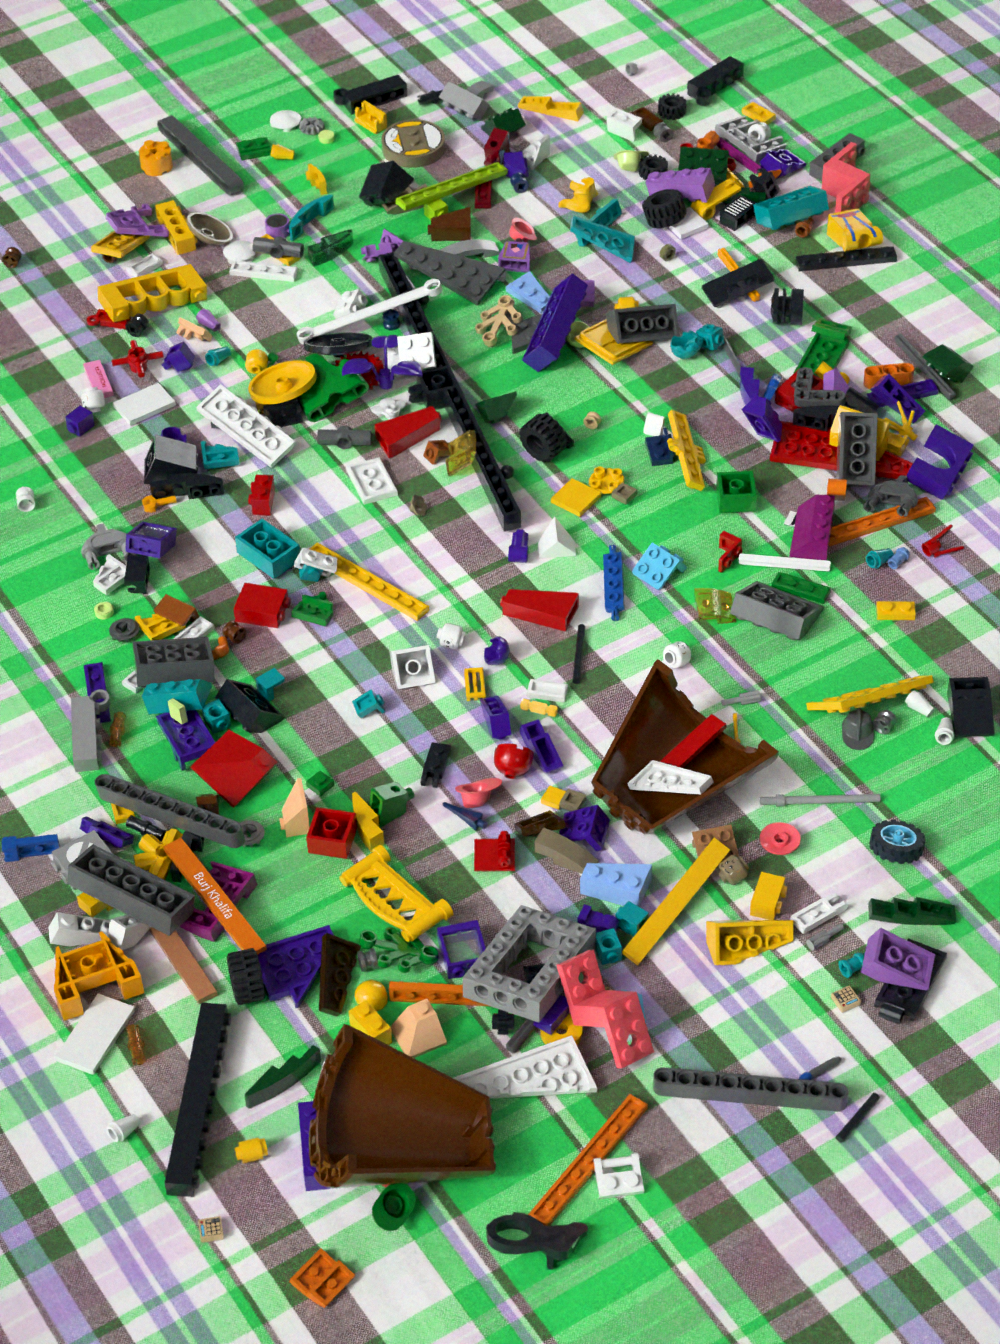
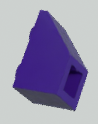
M522 151L503 153L504 167L508 169V173L505 176L511 178L515 173H523L525 177H529L527 159L523 157Z

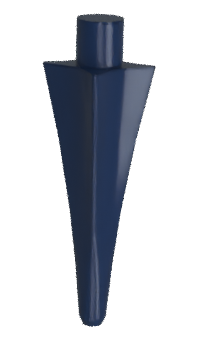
M446 802L442 803L445 808L461 818L475 831L478 827L482 829L487 827L488 822L482 819L483 813L463 809Z

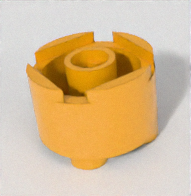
M147 140L139 149L141 170H144L145 174L160 176L162 172L167 171L168 173L172 169L171 148L168 142Z

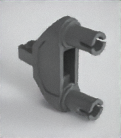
M900 475L896 481L890 480L872 487L863 508L867 512L869 510L873 512L878 503L900 505L897 513L900 516L904 514V517H906L910 509L917 505L918 498L915 491L909 486L907 476Z

